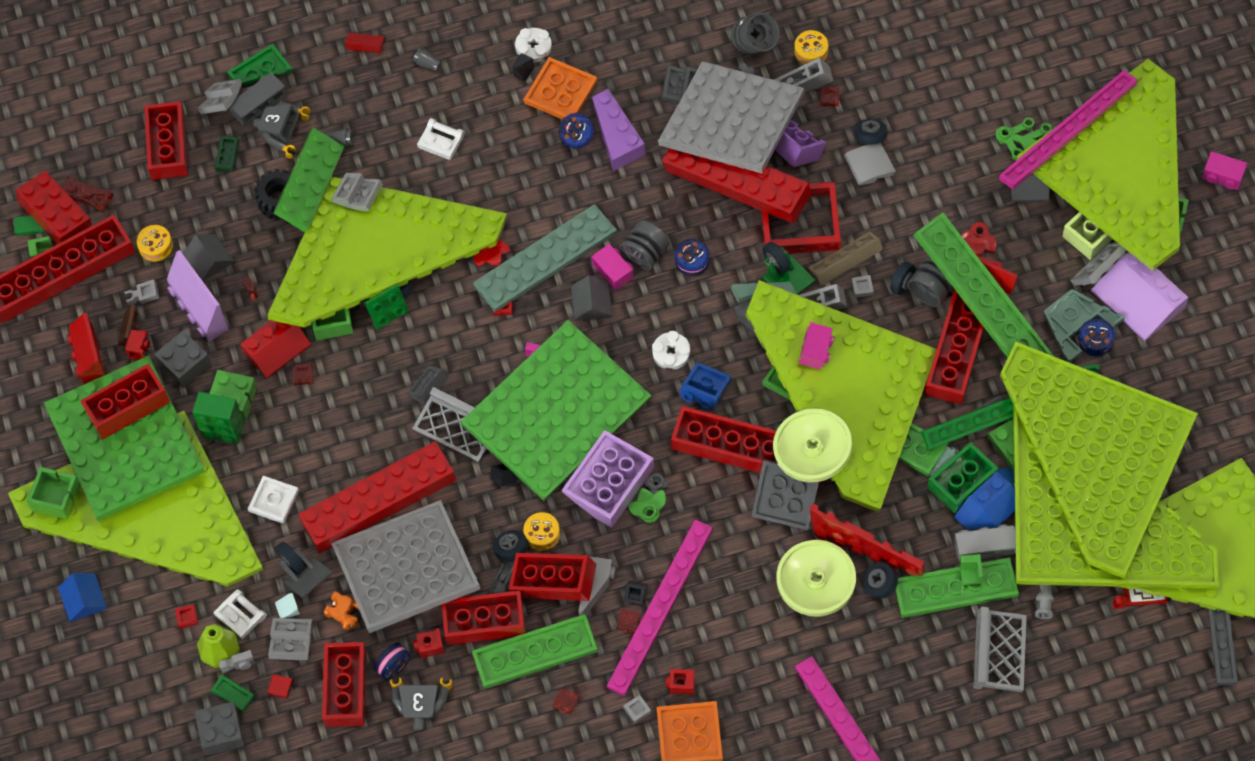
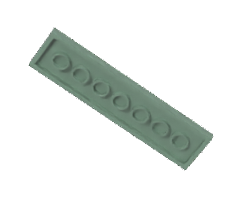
M594 204L474 281L473 286L492 310L497 312L508 305V303L519 298L616 235L617 230Z

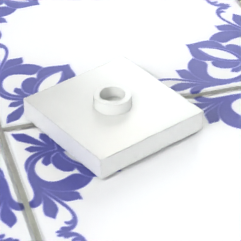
M263 476L248 507V511L284 524L298 495L299 488Z

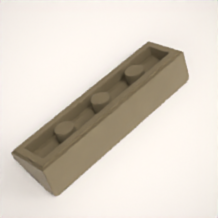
M868 232L810 266L808 270L818 284L822 286L882 251L881 241L872 232Z

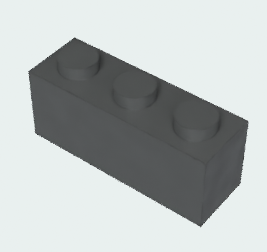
M271 72L236 97L229 107L230 112L245 127L255 118L262 115L265 108L272 107L285 98L287 92L285 86Z

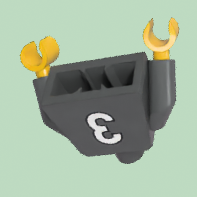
M281 102L275 106L265 108L262 117L255 118L253 125L270 146L279 151H285L286 157L293 159V155L288 153V151L296 153V148L293 145L286 146L284 144L289 143L299 115L301 120H309V115L307 114H310V109L308 107L299 109V106Z
M442 677L439 688V685H403L401 678H399L398 684H394L393 679H390L392 702L398 712L404 714V718H413L414 730H424L425 718H433L446 703L448 692L452 687V680L450 679L448 684H444Z

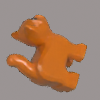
M334 591L331 600H333L332 605L335 607L327 605L324 615L327 618L332 617L336 621L341 622L342 628L346 631L360 626L358 618L354 615H349L354 607L358 609L355 599Z

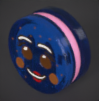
M569 114L560 123L559 138L569 148H582L592 138L593 125L583 114Z
M687 239L676 247L675 264L681 273L688 276H697L708 268L710 254L704 242L698 239Z
M1090 319L1080 329L1079 346L1088 355L1103 356L1110 352L1114 345L1115 331L1112 325L1103 319Z
M394 643L379 655L373 669L384 680L388 681L396 677L407 666L411 654L400 643Z

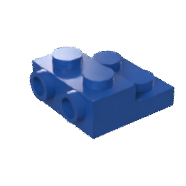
M697 362L683 382L680 396L686 402L693 401L700 404L703 409L715 410L722 400L723 393L730 384L732 376Z

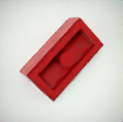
M349 33L345 40V46L347 50L382 53L385 36Z
M983 260V265L1003 291L1009 295L1012 294L1017 284L1018 275Z

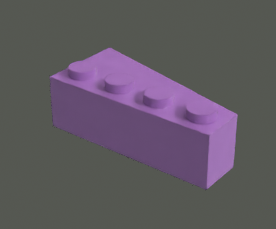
M609 89L593 96V109L613 171L644 156V142Z
M790 120L775 148L776 153L781 155L793 167L818 161L826 142L822 139L816 140L813 138V133L808 130L805 133L798 128L799 124Z

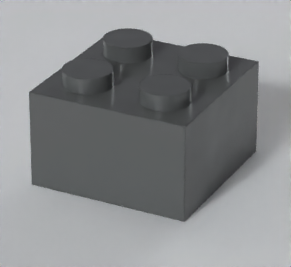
M181 331L154 354L158 365L182 388L211 365L208 354L184 331Z
M234 701L195 711L201 746L206 756L245 746L239 714Z

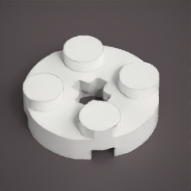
M539 28L522 29L515 41L516 52L519 55L523 53L532 57L534 63L542 61V58L548 56L552 49L549 33ZM533 42H535L536 44H538V45H535L534 48H531V45H529L530 43H533Z
M676 331L662 334L652 345L653 359L661 368L679 369L689 360L690 344L684 336ZM674 348L675 354H668V349Z

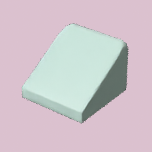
M293 593L275 602L280 618H291L300 615Z

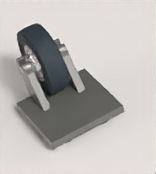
M282 541L275 547L280 557L277 562L289 576L283 583L301 598L309 594L315 586L323 582L332 573L330 569L314 557L308 560L296 546L291 548Z

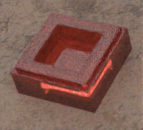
M821 87L820 106L839 107V88Z
M249 276L241 277L243 286L252 300L258 298L257 290Z
M312 364L293 365L294 385L313 384Z
M621 609L616 626L617 630L635 633L640 613Z
M560 688L552 706L555 709L572 714L579 695Z

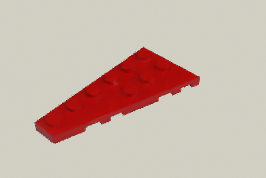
M812 503L809 511L814 535L818 539L831 541L840 548H849L858 555H867L876 562H885L894 569H903L912 576H923L925 563L905 551H895L891 544L886 541L881 544L874 540V535L848 521L840 522L835 517V514L831 512L825 514L817 510L818 505Z

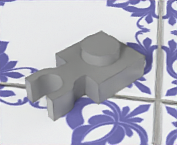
M154 279L136 285L137 290L135 291L129 290L125 292L127 297L132 296L131 299L126 300L129 306L135 304L138 300L141 304L159 299L157 283Z
M251 650L233 655L231 659L219 661L222 673L234 668L236 670H245L255 664Z

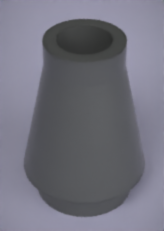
M419 48L413 58L416 65L437 71L441 65V61L436 59L426 49Z
M349 128L327 132L326 134L343 146L353 145L355 141L354 131Z

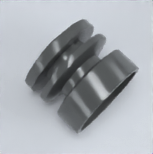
M758 13L738 19L732 28L731 38L737 50L743 54H755L771 50L779 40L780 30L773 17L765 13Z
M639 220L630 231L631 235H628L625 241L620 244L619 249L622 255L633 265L643 270H650L654 263L658 261V255L664 253L670 242L664 232L650 222Z
M929 256L924 259L923 264L918 267V271L907 282L910 292L921 302L932 307L940 306L947 297V292L953 289V286Z

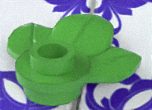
M641 488L637 501L629 503V510L634 516L641 517L644 522L653 523L659 518L660 510L665 506L666 495L663 490L653 495L649 490ZM649 512H654L653 515L648 516Z

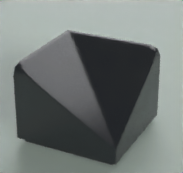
M523 53L519 55L512 66L514 77L523 81L528 79L534 69L532 57Z
M503 463L491 466V480L499 486L517 483L518 477Z

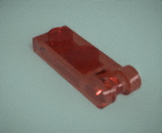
M70 177L66 179L62 186V189L73 200L102 211L107 209L108 201L112 200L114 196L109 190H103Z

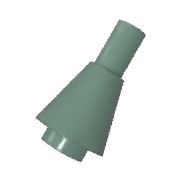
M948 446L945 447L930 476L959 453L953 446L950 448Z

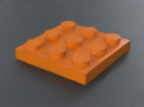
M548 57L523 100L529 106L573 124V121L571 119L567 120L566 117L579 114L598 82V77Z
M717 701L657 707L662 761H723Z

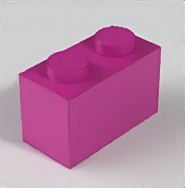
M1211 151L1202 179L1209 183L1223 185L1228 189L1239 190L1247 162Z
M610 244L591 256L592 265L615 291L633 279V266L629 261L625 262L620 251L617 248H613Z
M810 322L805 332L799 364L821 370L823 365L828 363L830 358L828 347L831 348L834 337L831 336L832 328Z

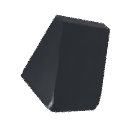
M629 580L626 584L623 602L643 605L648 584Z

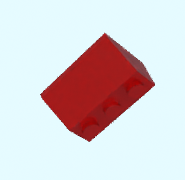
M86 312L69 326L70 334L67 335L69 345H73L74 348L71 351L73 361H77L78 365L75 367L77 378H81L84 384L105 375L95 331Z
M271 320L240 345L243 354L268 379L309 348L311 343L299 326Z

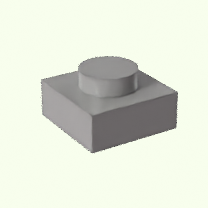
M870 275L852 278L851 282L855 298L874 295Z
M640 695L623 705L624 710L634 724L651 714V709Z

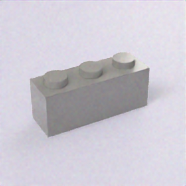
M1000 525L997 528L991 529L983 527L976 531L962 530L955 533L954 542L958 563L960 562V556L980 554L981 559L1016 555L1014 526Z

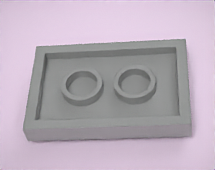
M1117 242L1108 243L1070 281L1074 286L1096 284L1101 280V275L1114 267L1113 263L1126 255V249Z

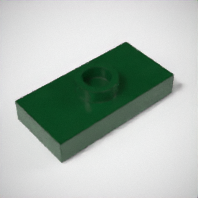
M220 137L215 171L234 172L240 142L239 137Z

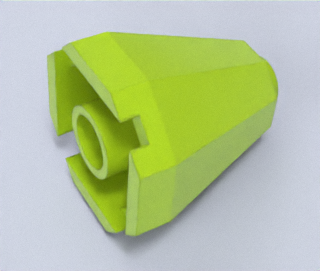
M217 624L206 626L197 643L202 662L214 668L220 667L219 661L231 659V656L238 654L240 651L235 632Z

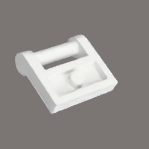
M430 118L417 146L422 150L451 160L464 137L465 131L462 129L456 130L438 123L436 119ZM433 130H439L446 134L452 135L455 138L454 140H451L444 136L433 133Z
M239 589L234 591L213 612L214 616L241 639L267 616L263 610H259L248 601ZM239 602L254 617L250 619L234 603Z

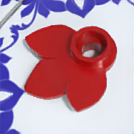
M977 222L973 224L969 231L963 232L961 235L978 257L984 250L990 253H995L996 251L995 237L989 234V229L984 223ZM976 229H982L983 233L977 234Z
M498 240L496 246L490 249L486 247L479 250V253L474 255V262L478 267L483 266L486 262L498 267L501 265L502 254L510 253V248L505 242Z

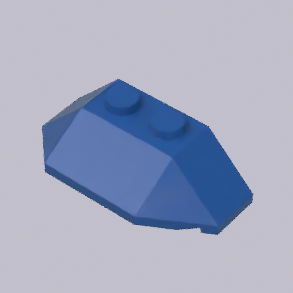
M1006 467L995 472L969 496L954 518L969 531L978 530L983 527L991 529L1000 526L1015 512L1014 471L1010 467Z

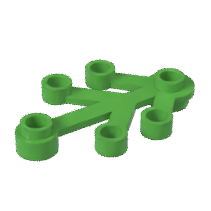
M1025 118L1022 124L1015 127L1002 126L998 128L996 139L1001 144L1007 145L1012 154V159L1016 161L1017 156L1014 154H1020L1022 150L1017 148L1014 142L1020 143L1025 150L1037 141L1034 139L1042 137L1051 131L1052 126L1049 123H1044L1040 129L1021 136L1018 133L1034 128V120L1032 118Z

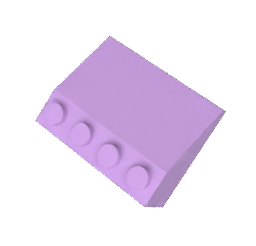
M180 250L177 251L167 277L169 284L167 289L172 297L176 296L178 298L177 303L182 310L186 309L189 313L187 317L192 324L196 323L198 326L196 329L202 338L206 337L210 342L228 331L220 304Z
M1127 252L1123 258L1119 259L1114 264V267L1091 289V292L1110 308L1112 312L1117 315L1118 313L1123 315V322L1144 342L1184 310L1188 301V297L1157 268L1153 271L1150 270L1130 252Z
M604 430L566 483L562 492L595 519L612 528L654 469V458Z

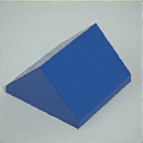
M72 573L58 587L70 623L108 609L95 573Z

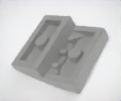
M241 79L214 83L204 92L207 100L197 108L199 113L206 114L227 110L239 93L242 83Z
M881 143L868 144L844 154L858 185L875 183L877 178L893 176L896 172Z
M346 173L333 195L332 201L347 208L369 211L383 184L378 179H364L362 173Z
M273 618L270 632L269 659L309 660L312 619Z

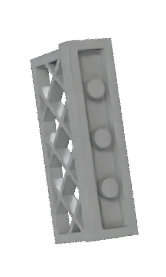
M433 387L430 392L431 396L412 429L480 463L487 448L484 445L482 446V443L478 440L467 443L465 435L470 432L468 430L464 431L461 425V421L475 407ZM432 403L440 405L441 412L431 415L429 409ZM450 412L456 413L458 420L447 423L445 414ZM443 415L445 424L434 427L432 418ZM430 419L432 428L427 430L419 428L422 421ZM459 423L461 432L451 435L449 426ZM446 427L448 436L444 438L437 437L436 430ZM463 436L465 445L455 446L452 439ZM479 444L481 450L478 456L471 454L469 447Z
M981 606L977 612L973 688L982 689V687L1023 692L1027 615L989 610V607ZM991 616L998 617L1003 624L996 628L991 623ZM1013 619L1021 620V628L1017 631L1009 624ZM1004 626L1012 632V635L1007 639L999 632ZM994 634L1002 641L997 647L990 641V637ZM1014 636L1020 642V646L1016 650L1008 642ZM1004 644L1012 652L1006 658L998 650ZM994 652L1002 660L996 666L989 660V656ZM1013 655L1019 660V665L1016 668L1007 661ZM1003 663L1011 671L1005 677L997 669ZM993 671L1001 679L997 683L988 682L989 674ZM1014 674L1019 680V685H1011L1007 678Z

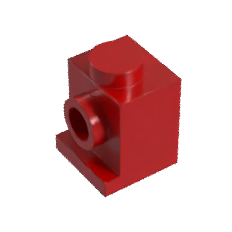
M131 330L125 347L128 358L140 360L146 357L145 352L150 348L149 333L147 331Z
M439 628L435 629V631L416 634L417 640H413L415 652L419 651L421 658L444 654Z
M670 669V676H666V688H669L670 693L694 696L695 671Z

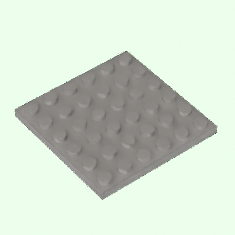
M702 61L658 140L659 146L763 173L805 93L804 88Z
M441 500L331 543L369 633L480 590L476 576Z

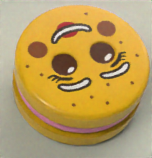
M814 30L801 33L795 40L794 52L796 59L803 65L817 58L825 61L828 56L827 38L822 33Z
M147 226L137 236L136 243L139 252L148 261L157 262L164 260L172 252V238L169 231L163 226Z
M545 512L535 513L524 524L523 532L528 541V546L532 549L547 551L557 545L560 539V527L557 519L551 514Z

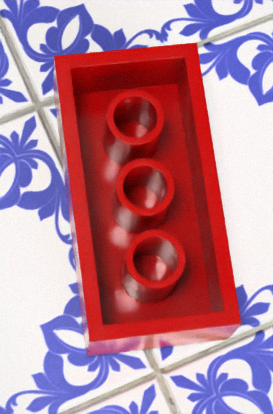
M181 101L145 105L147 165L151 180L188 176L185 112Z
M46 170L15 190L18 203L56 244L92 226L90 217Z
M146 364L80 400L103 440L170 403V400L150 365Z
M516 553L509 591L520 590L522 599L590 601L597 564L588 555Z
M520 590L462 597L442 604L444 635L447 645L513 638L525 634Z
M364 642L324 643L322 720L325 727L365 726L367 650Z

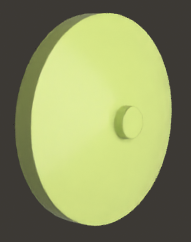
M806 409L792 414L783 421L774 436L773 450L779 467L788 476L803 482H820L835 476L846 466L852 453V438L848 426L836 414L823 409Z
M809 540L801 542L789 549L778 565L777 587L782 599L793 610L807 616H826L837 612L848 603L855 590L856 571L851 558L842 548L828 541Z

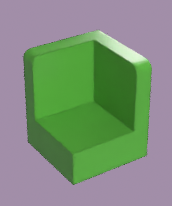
M50 236L28 240L30 258L54 246Z
M980 554L960 556L959 565L962 585L982 584L983 572Z

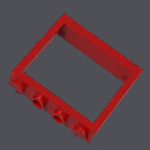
M835 182L809 183L812 191L811 196L830 195L834 235L770 240L768 213L761 210L764 245L774 242L780 248L783 247L784 252L787 251L788 254L838 251L841 249Z

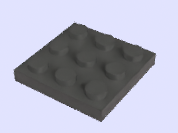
M764 459L751 517L809 530L811 524L809 509L812 503L815 504L820 482L796 480L788 476L779 467L777 462Z

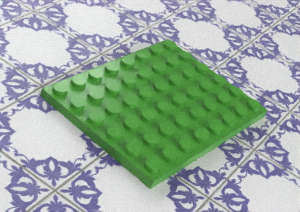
M567 320L461 421V425L545 501L576 471L604 430L613 435L651 398V394Z
M149 356L44 402L97 521L205 472L171 400L167 405L103 440L80 400L146 364L150 365L162 384Z

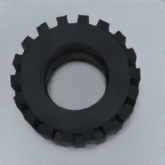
M275 169V172L268 171L267 175L263 174L261 176V180H257L254 194L261 213L264 216L267 215L269 219L274 217L275 220L279 221L280 217L273 213L279 199H272L270 196L277 191L284 190L291 172L287 173V170L280 172L279 169Z

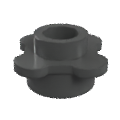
M654 473L644 482L645 486L651 489L652 494L668 486L667 481H664L660 473Z

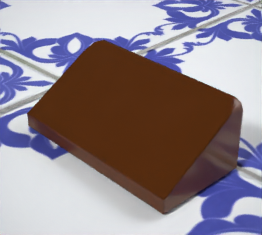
M134 304L124 313L118 345L126 346L131 330L136 329L139 313Z

